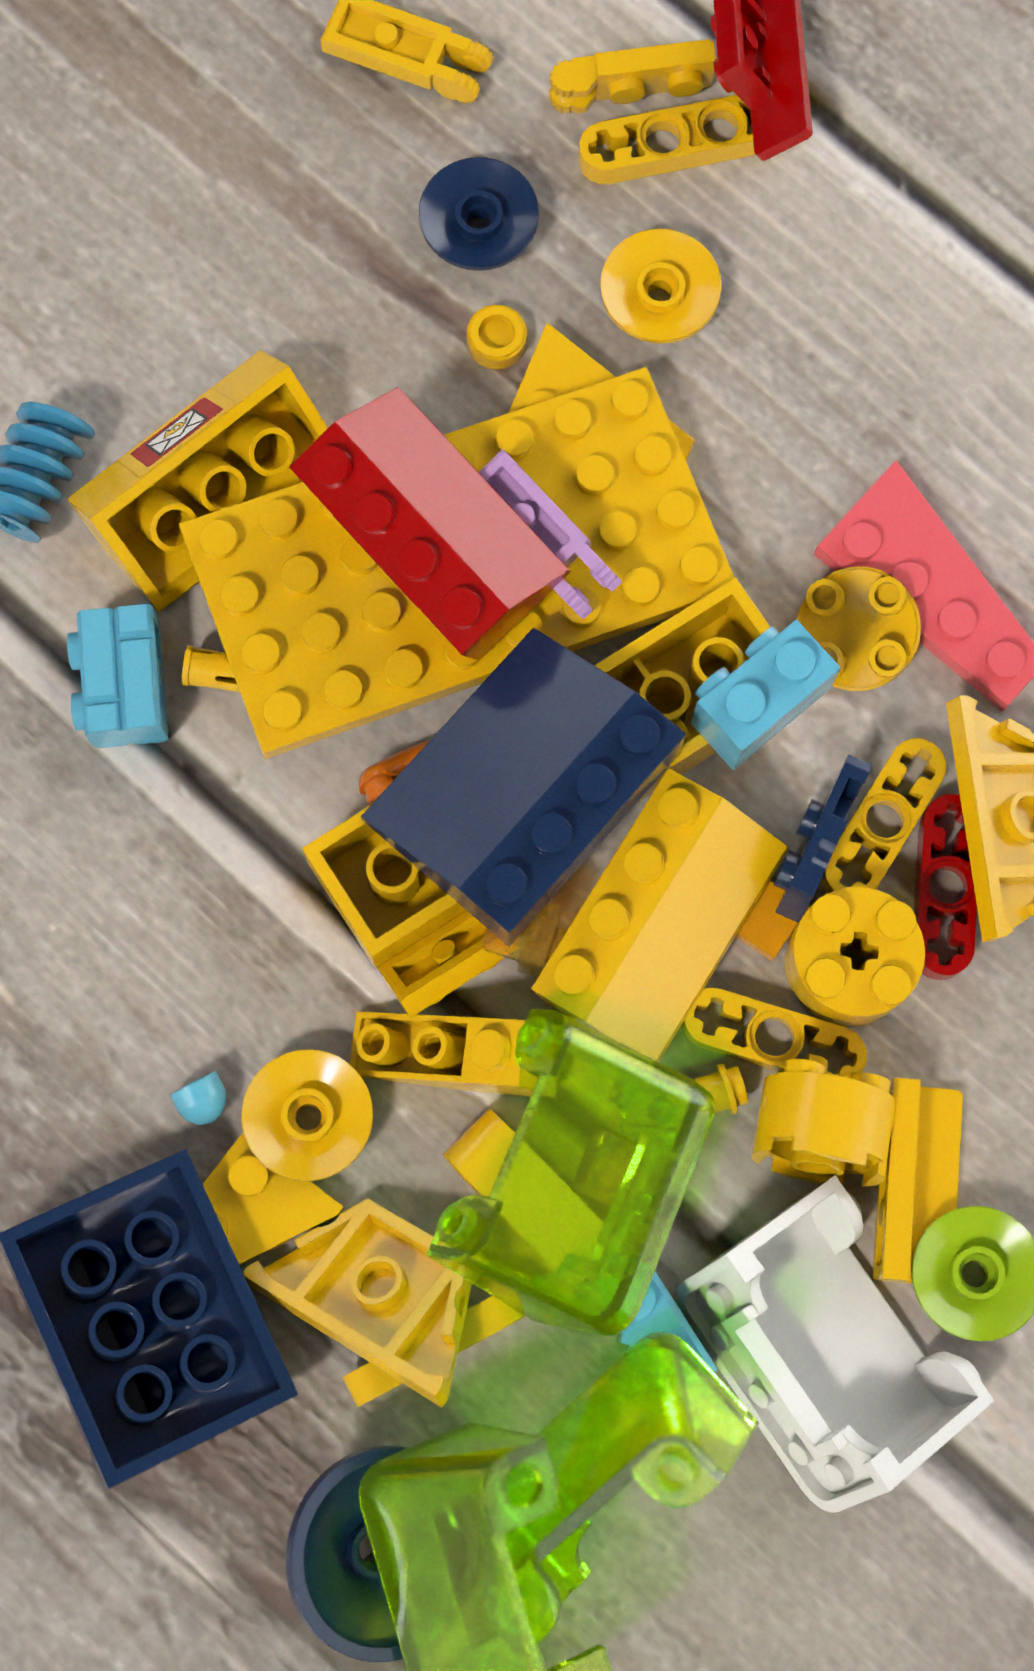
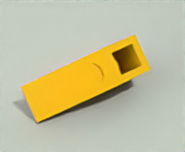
M356 1011L349 1064L362 1078L499 1095L554 1098L562 1034L528 1020L418 1014L410 1018L408 1014Z

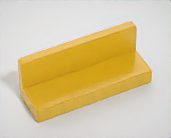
M894 1077L890 1080L889 1094L894 1097L896 1102L885 1178L883 1183L877 1187L872 1280L912 1284L911 1264L918 1240L926 1228L938 1217L957 1209L963 1094L959 1090L922 1087L921 1080Z

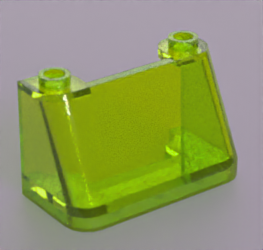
M530 1009L525 1023L517 1034L515 1059L520 1068L539 1078L489 1197L480 1195L465 1196L450 1204L438 1220L437 1231L426 1255L534 1322L600 1336H614L624 1331L634 1321L641 1308L712 1124L715 1113L714 1098L707 1089L692 1078L560 1012Z
M655 1332L640 1339L505 1462L485 1486L483 1509L490 1613L498 1629L522 1656L526 1655L550 1633L559 1620L562 1605L570 1593L582 1584L592 1571L583 1560L580 1561L579 1547L581 1538L592 1524L588 1519L634 1478L660 1504L672 1508L690 1507L702 1500L727 1478L759 1424V1421L690 1345L679 1336L667 1332Z

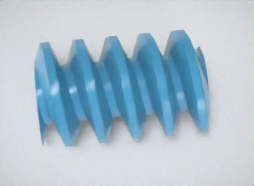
M25 402L21 403L16 412L20 423L10 424L5 433L7 442L10 445L0 446V529L21 540L39 543L41 538L28 526L30 521L49 524L53 518L39 505L41 499L58 503L62 500L63 495L50 482L52 478L69 482L72 480L73 472L61 460L63 457L76 460L83 459L84 451L72 439L74 436L92 439L95 432L89 424L68 411L44 403Z

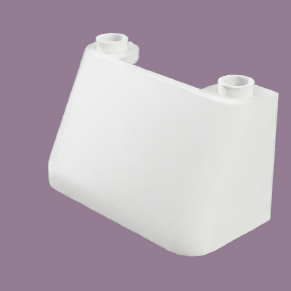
M835 1175L684 1280L676 1291V1299L680 1311L800 1489L811 1502L829 1513L840 1512L890 1492L995 1402L982 1384L976 1368L965 1358L945 1351L936 1352L925 1357L849 1248L863 1235L862 1210L858 1201L845 1190Z

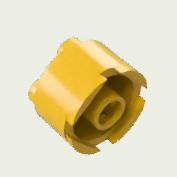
M868 887L838 889L818 898L806 911L791 933L784 955L786 979L793 993L808 1008V1011L818 1019L843 1027L867 1025L887 1015L915 989L924 968V940L913 910L904 902L898 901L885 892ZM849 945L857 947L858 955L866 958V962L858 970L852 969L851 958L840 955Z
M806 1059L786 1060L784 1072L771 1074L764 1079L751 1155L752 1160L759 1165L768 1156L773 1158L771 1171L812 1183L822 1184L835 1175L844 1186L845 1174H863L861 1187L875 1186L883 1183L896 1102L894 1097L889 1094L891 1081L877 1074L863 1072L853 1073L850 1078L825 1074V1066L818 1062Z

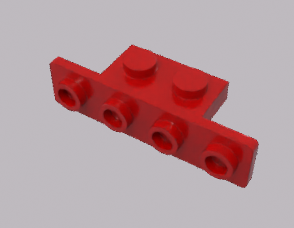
M713 0L714 14L710 17V23L717 44V58L713 62L714 72L722 88L728 93L734 92L751 110L754 153L761 161H766L809 139L813 134L800 0Z

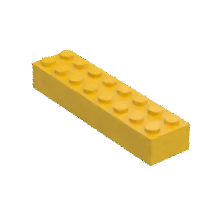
M735 577L594 666L637 692L686 733L680 755L668 767L683 775L717 753L690 723L697 701L700 700L695 694L697 689L719 669L725 667L732 673L746 662L749 657L744 653L745 650L757 637L769 629L770 625ZM665 772L659 777V779L651 786V788L643 795V797L637 803H639L646 797L650 796L654 792L655 788L659 784ZM368 806L302 847L308 865L369 960L377 969L381 964L467 910L361 820V815L370 807Z

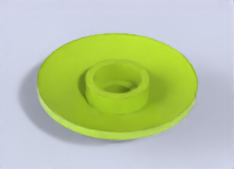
M962 1207L938 1217L921 1235L912 1257V1285L921 1308L938 1327L961 1339L992 1341L1016 1332L1034 1315L1033 1236L1014 1217L990 1207ZM969 1261L978 1263L984 1272L983 1281L977 1287L969 1286L962 1276L963 1267Z

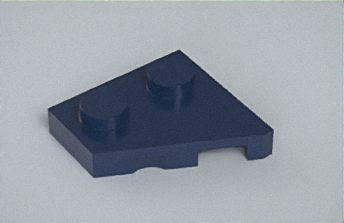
M848 754L824 802L821 803L811 799L796 834L807 838L800 855L789 850L774 882V886L784 890L775 913L797 923L801 920L814 897L846 826V818L863 784H865L872 764Z

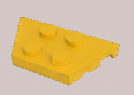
M960 695L947 702L946 708L982 942H992L1006 937L1013 932V928L1034 915V734L1029 728L1010 718L1001 723L975 709L977 700L970 696Z
M367 1198L340 1213L333 1223L324 1227H316L296 1238L294 1241L298 1249L264 1268L259 1261H256L247 1266L243 1271L248 1285L441 1408L447 1402L475 1272L468 1256Z

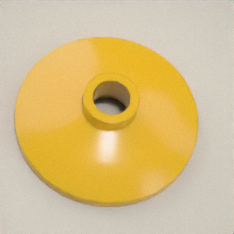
M650 229L629 236L610 253L601 274V298L609 317L625 333L645 342L673 343L693 336L711 320L721 296V275L711 253L693 237L670 229ZM660 289L667 292L670 298L666 301H657L650 298L648 294L653 290Z
M296 1050L271 1060L252 1079L242 1104V1129L250 1150L270 1171L295 1181H318L345 1170L361 1154L372 1130V1100L363 1078L342 1058L321 1050ZM305 1107H315L321 1112L319 1125L311 1130L299 1127L297 1124L299 1111Z

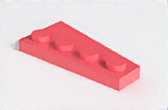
M895 460L819 543L814 555L834 572L848 567H870L882 570L899 580L911 593L919 610L921 620L919 643L1004 712L1034 677V642Z

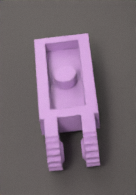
M503 449L479 472L567 567L579 557L590 568V574L602 587L609 588L613 592L622 583L617 575L589 547L592 542ZM565 579L553 588L582 619H585L593 611L587 597L577 587H572Z

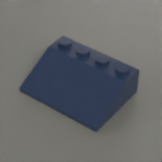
M533 627L361 815V820L510 947L680 755L686 733L637 692Z
M187 1149L0 1232L1 1251L106 1491L299 1395Z

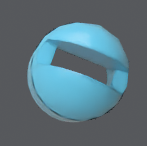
M215 1070L178 1089L169 1096L182 1117L190 1123L204 1125L214 1122L222 1114L226 1105L227 1093Z

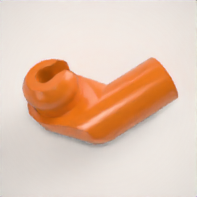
M430 740L397 752L369 766L361 773L359 792L362 795H366V801L369 806Z

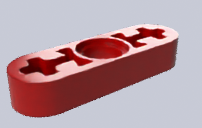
M946 794L936 798L923 812L919 821L914 914L922 932L925 946V961L922 974L934 980H947L957 976L971 963L975 951L977 904L965 829L960 830L952 841V855L964 853L965 860L955 856L931 858V851L936 854H940L943 851L946 840L945 829L935 826L934 821H939L948 810L954 812L955 822L964 824L961 799L958 794ZM940 870L955 873L963 883L964 891L960 901L946 904L935 899L929 888L931 875ZM927 913L940 918L962 916V923L953 920L948 925L947 943L949 946L958 947L959 954L953 955L948 959L945 966L938 964L939 958L937 953L927 951V944H932L938 939L941 927V919L928 921Z

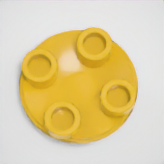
M870 567L840 569L814 582L807 590L806 597L800 606L797 620L841 667L832 686L848 691L876 689L897 678L912 661L921 636L920 614L911 593L892 575Z

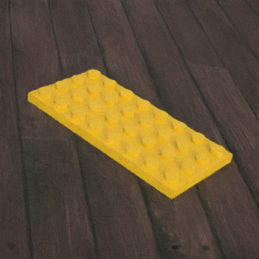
M647 367L444 434L478 472L503 449L592 542L589 547L622 581L613 592L609 588L602 587L590 574V568L577 557L568 566L571 572L564 579L572 587H577L587 597L593 611L585 619H582L553 589L480 661L462 656L303 482L179 523L181 534L264 760L482 684L533 627L573 652L670 618L735 578Z

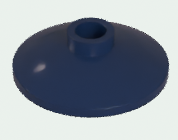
M466 158L445 166L431 178L420 199L419 223L425 241L441 259L466 270H491L514 261L529 247L538 227L539 207L531 184L517 169L505 162L492 158ZM482 218L488 221L490 225L485 228H473L468 224L473 219Z

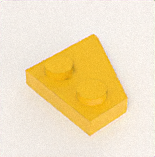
M243 1132L203 1183L204 1189L240 1266L326 1221L329 1222L337 1218L345 1209L344 1206L311 1181L287 1179L266 1168L250 1150Z

